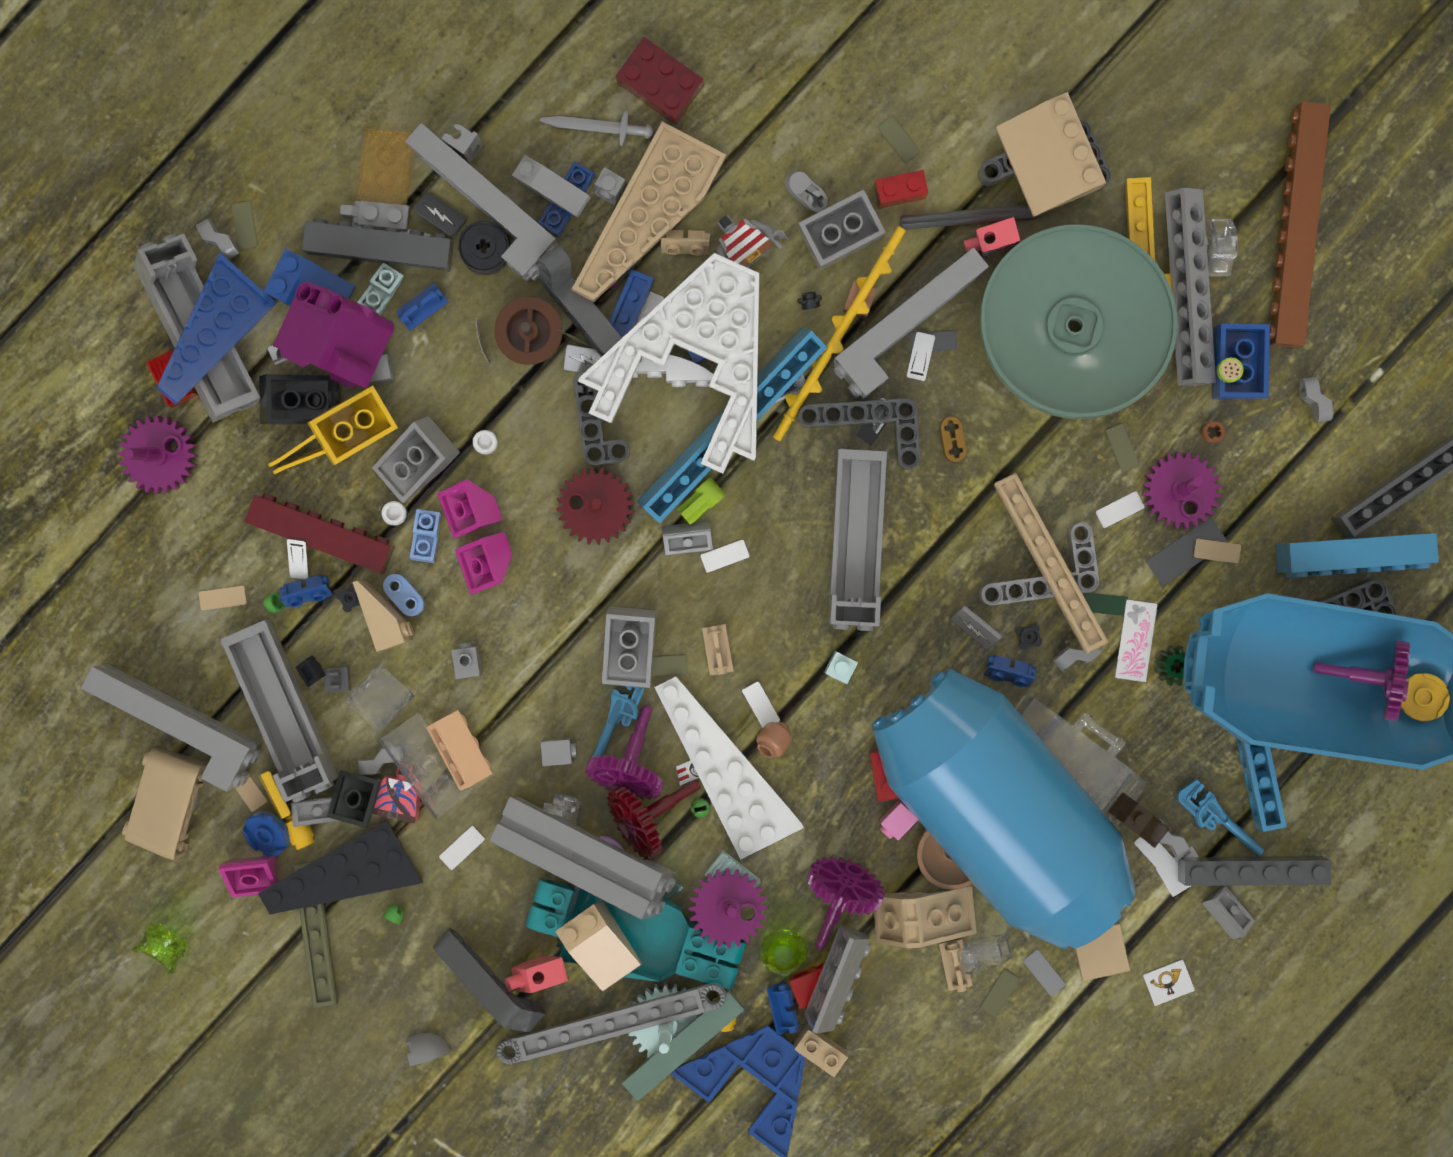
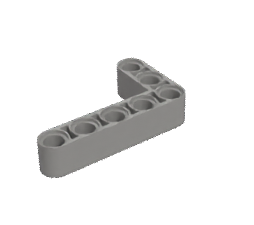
M1075 523L1067 530L1071 574L1081 592L1088 593L1094 591L1099 585L1093 531L1086 523ZM1077 527H1081L1085 532L1082 540L1076 539L1074 535ZM1080 551H1085L1088 555V560L1085 564H1081L1077 559ZM1084 575H1088L1091 578V584L1088 588H1084L1081 585V578ZM1043 576L988 583L980 587L978 591L979 600L986 605H1000L1054 597ZM1037 581H1040L1044 586L1043 592L1039 595L1033 591V585ZM1014 584L1020 589V594L1016 598L1009 595V588ZM990 587L996 591V597L993 601H988L985 598V591Z

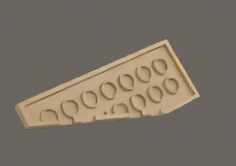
M661 122L572 287V291L593 302L597 300L658 243L661 238L704 200L726 159V154Z

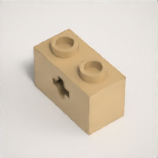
M808 1023L793 1042L794 1050L833 1077L836 1076L848 1059L847 1051L824 1034L812 1032Z

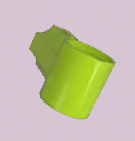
M710 477L677 510L691 525L709 508L712 509L726 494Z

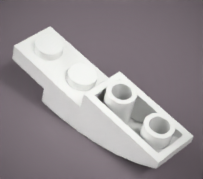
M669 355L665 366L642 357V362H639L633 378H638V374H647L648 378H661L662 374H666L667 383H672V387H686V383H696V387H709L714 374L694 362Z

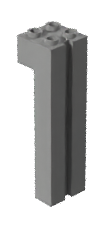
M420 123L405 141L416 156L515 240L501 257L527 283L531 280L536 281L539 278L538 258L556 245H559L556 238Z
M176 234L168 235L162 239L163 243L159 245L157 243L153 244V242L142 245L137 251L134 269L174 348L204 287L195 270L197 258L185 234L178 236ZM235 347L194 386L212 422L228 417L234 412H240L255 406L260 400V396Z
M973 247L835 357L832 369L839 379L845 378L849 383L847 388L855 398L865 399L889 378L875 361L876 358L985 272L989 266Z
M837 450L828 623L833 624L834 629L849 630V625H857L858 630L873 631L874 626L880 627L881 597H879L887 451Z
M271 619L263 620L220 639L278 770V773L273 775L284 802L292 799L293 803H296L313 795L312 790H315L317 794L334 786L333 781L338 779V772Z
M109 664L102 665L101 667L93 666L81 689L212 756L201 779L226 792L233 788H238L240 785L243 786L250 775L247 771L251 763L255 764L261 754V751H259L261 743Z
M509 797L502 813V820L497 824L490 842L641 920L656 917V915L662 912L665 906L663 896L665 892L669 893L675 884V871L653 860H643L520 797Z

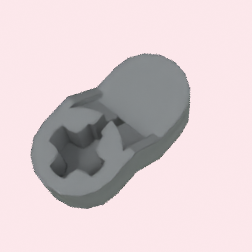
M793 171L787 174L784 181L786 189L808 211L821 212L827 207L828 198L826 194L804 172Z
M209 218L196 224L202 239L207 244L218 245L220 251L228 260L240 254L234 239L230 235L219 233Z
M1317 377L1301 378L1299 381L1300 399L1312 406L1315 422L1331 421L1333 418L1332 400L1321 394Z
M1068 646L1060 651L1052 661L1063 671L1076 660L1085 661L1086 663L1091 662L1103 649L1100 647L1085 654L1082 647L1076 650Z
M402 746L381 748L375 758L358 760L359 775L380 773L386 763L403 761Z
M1168 831L1159 842L1168 844L1178 860L1191 853L1181 834H1172Z

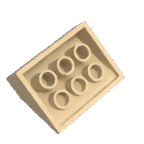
M1068 92L1045 101L995 128L1033 217L1099 190L1106 184Z

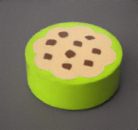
M1226 358L1218 364L1217 375L1223 382H1235L1243 375V365L1236 358Z

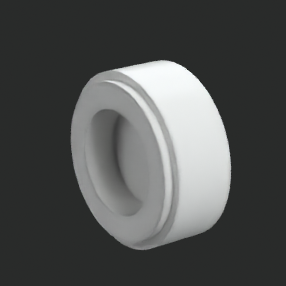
M482 430L475 434L473 446L477 452L488 455L496 450L498 440L491 431Z
M391 501L384 505L382 518L387 524L400 525L406 520L407 510L402 503Z

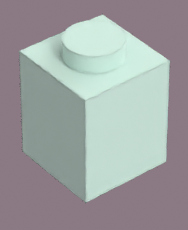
M834 651L824 673L848 684L858 662Z

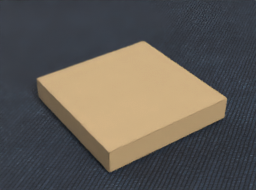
M1115 923L1097 939L1075 949L1083 981L1130 971L1120 923Z

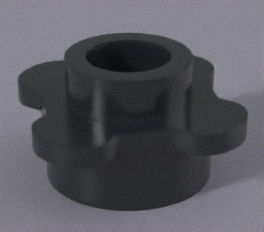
M813 291L803 293L802 298L797 300L801 304L802 310L820 307L822 296L816 295V292Z
M350 584L347 589L339 590L336 593V598L341 601L342 609L345 612H351L353 607L361 606L353 584Z
M1031 624L1025 628L1020 626L1016 629V634L1020 640L1019 647L1022 650L1032 646H1041L1042 639L1040 638L1039 626L1037 624Z

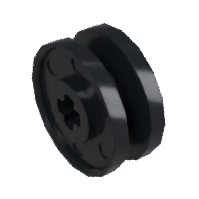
M479 221L470 224L463 230L458 242V251L463 263L470 271L478 275L489 276L498 273L506 266L507 262L501 256L510 247L506 234L499 226L492 222ZM483 244H487L490 247L486 249V253L481 251Z

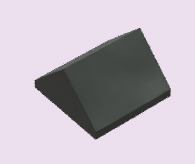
M340 770L327 817L369 828L382 781Z

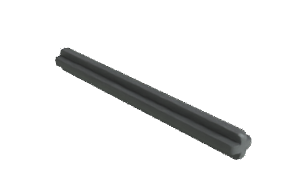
M1023 205L904 215L900 217V227L905 230L1000 222L1012 217L1015 220L1041 218L1043 214L1033 217L1029 206Z

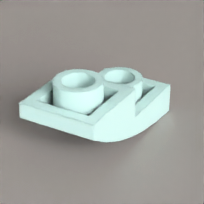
M382 263L370 280L369 287L358 303L375 310L381 315L399 287L404 275L387 264Z

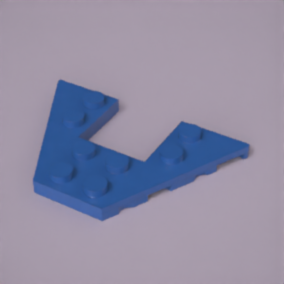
M766 1024L684 1063L671 1073L710 1103L732 1072L740 1065L775 1092L747 1129L748 1133L778 1156L788 1157L806 1057L794 1050V1044L782 1034L777 1036L776 1030L770 1025Z

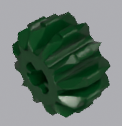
M1168 646L1167 652L1164 650L1159 651L1162 659L1155 658L1154 662L1159 663L1160 667L1154 668V672H1162L1158 679L1160 681L1166 680L1167 685L1172 686L1175 682L1177 686H1182L1186 651L1183 653L1182 646H1178L1176 650L1173 646ZM1174 662H1178L1179 666L1175 670L1171 669V665H1174Z

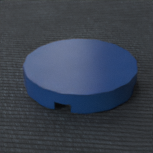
M257 811L245 821V826L243 827L245 839L252 849L264 852L262 855L277 856L290 843L287 826L272 813Z

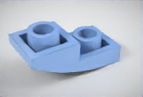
M416 509L410 560L435 563L441 512Z

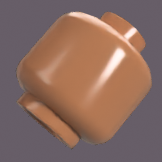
M782 722L767 723L756 739L759 752L768 758L782 756L792 742L789 727Z

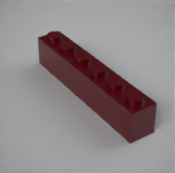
M263 493L262 496L254 495L244 521L245 523L287 539L305 541L306 546L377 573L385 574L395 548L389 545V539L378 535L373 539L366 536L367 531L357 527L349 530L344 528V522L333 518L328 522L321 519L322 514L312 510L304 513L299 511L300 506L288 501L285 502V505L276 502L277 497L267 493Z

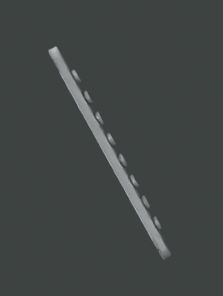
M710 983L507 1038L498 1046L497 1056L502 1063L511 1065L520 1061H527L705 1013L706 1011L720 1008L724 1004L726 991L722 985ZM710 990H716L720 994V1000L717 1002L710 1001L707 993ZM505 1046L514 1047V1050H516L514 1057H509L504 1053Z

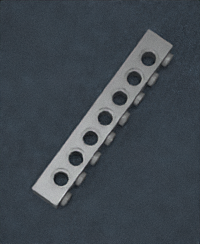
M1181 188L1165 192L1171 290L1175 299L1178 319L1175 343L1178 386H1199L1216 383L1204 198L1202 189Z

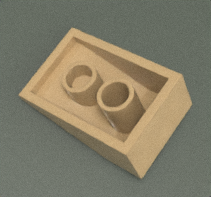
M367 580L353 582L376 652L413 641L411 636L414 635V631L409 621L406 622L405 618Z
M604 902L593 904L555 931L568 953L602 991L642 965V962Z

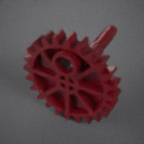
M591 467L590 474H586L581 469V477L573 473L574 482L571 483L565 480L568 489L559 490L564 494V498H557V501L563 503V506L556 508V511L563 512L564 515L558 519L559 521L566 520L567 523L563 526V529L571 527L572 531L569 536H573L576 533L579 534V542L586 537L588 545H590L592 539H596L597 545H600L601 538L610 543L609 536L611 534L616 539L619 538L616 531L619 529L625 532L626 530L622 524L631 523L626 516L634 514L632 510L628 509V506L633 505L634 501L627 500V497L632 495V492L624 491L628 485L627 483L619 484L621 476L615 479L612 478V470L607 475H604L602 467L599 473H595L594 468ZM574 496H579L583 500V506L578 510L572 509L569 505L570 499Z
M697 780L691 781L672 794L663 796L647 807L642 806L641 800H638L635 793H631L629 788L626 789L624 786H618L608 793L607 799L609 803L607 804L611 808L609 812L614 816L613 821L617 823V829L622 832L623 839H627L628 845L633 847L634 852H638L639 856H643L645 860H651L659 855L663 849L660 845L662 844L659 838L660 833L655 829L657 825L652 820L675 807L676 803L699 790L700 784Z

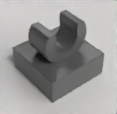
M349 666L323 669L326 675L324 677L325 693L351 690Z

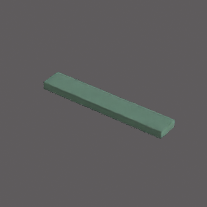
M727 990L726 1000L720 1008L698 1015L672 1038L667 1053L662 1054L659 1050L626 1077L622 1081V1085L639 1101L745 1010V1006L730 990Z

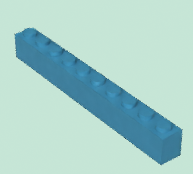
M802 327L758 373L757 421L827 348L812 330ZM724 410L637 500V503L659 524L711 470V468L702 465L701 462Z

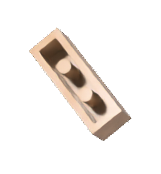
M457 710L427 726L426 729L459 790L462 791L492 775L489 761L483 757L479 749L477 739L471 735L467 727L466 718Z

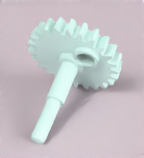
M664 983L663 989H659L658 985L655 984L654 992L646 988V996L638 994L637 999L640 1003L679 991H677V984H674L672 989H668L667 983ZM700 1014L630 1032L629 1036H635L632 1042L633 1045L640 1043L639 1052L645 1049L648 1050L647 1058L658 1050L665 1054L669 1051L672 1038Z

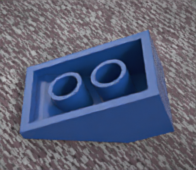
M285 249L263 292L291 306L296 290L303 282H310L319 287H325L350 299L356 286Z

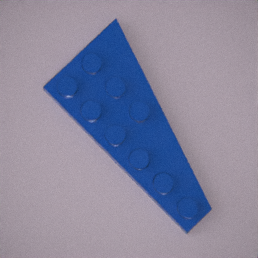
M219 253L157 386V389L175 405L276 303L221 253Z

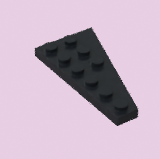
M386 820L264 889L258 895L271 915L421 884L423 881L389 821Z

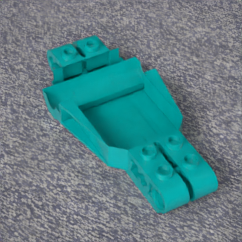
M539 878L533 900L539 904H531L525 926L530 929L558 937L555 931L593 904L604 902L642 962V965L627 974L625 978L662 981L673 974H678L708 984L718 983L724 989H733L739 967L735 964L741 963L747 942L743 939L740 940V947L734 941L731 943L730 949L727 948L726 942H723L720 948L717 947L716 939L709 944V935L707 934L701 938L700 934L703 929L695 930L693 927L696 923L688 920L682 907L663 898L665 906L659 915L641 920L577 886L573 887L546 878ZM558 937L556 947L562 949L559 957H562L563 962L578 964Z

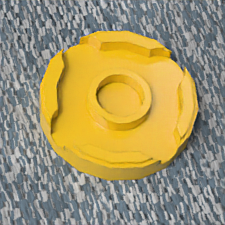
M1428 673L1414 674L1406 678V681H1409L1406 702H1401L1402 711L1411 719L1418 721H1431L1442 716L1447 710L1450 701L1448 689L1444 681Z

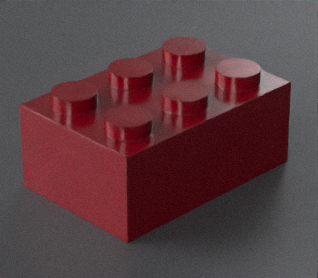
M646 37L642 38L616 75L618 85L675 125H677L704 87L702 77Z

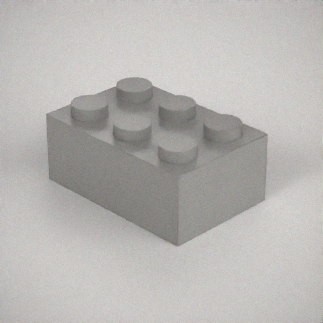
M864 189L798 223V230L819 271L881 240L886 234Z

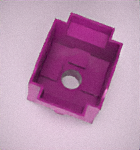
M303 282L296 290V295L273 347L280 349L281 357L302 367L311 363L328 371L330 379L354 389L360 385L367 388L389 338L393 334L394 324L391 320L379 315L375 310L350 300L325 287H319L310 282Z

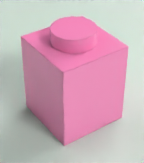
M898 800L879 820L882 825L880 830L889 839L894 836L899 841L918 820Z

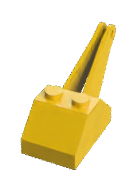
M370 386L307 422L314 435L286 454L271 461L268 465L271 467L281 462L315 438L320 443V448L283 464L273 470V474L323 454L327 455L332 465H336L396 430L398 427L374 386Z

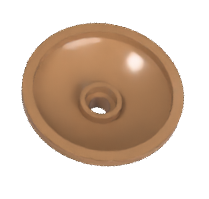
M925 830L917 846V862L925 878L935 886L948 890L962 889L973 884L930 833Z

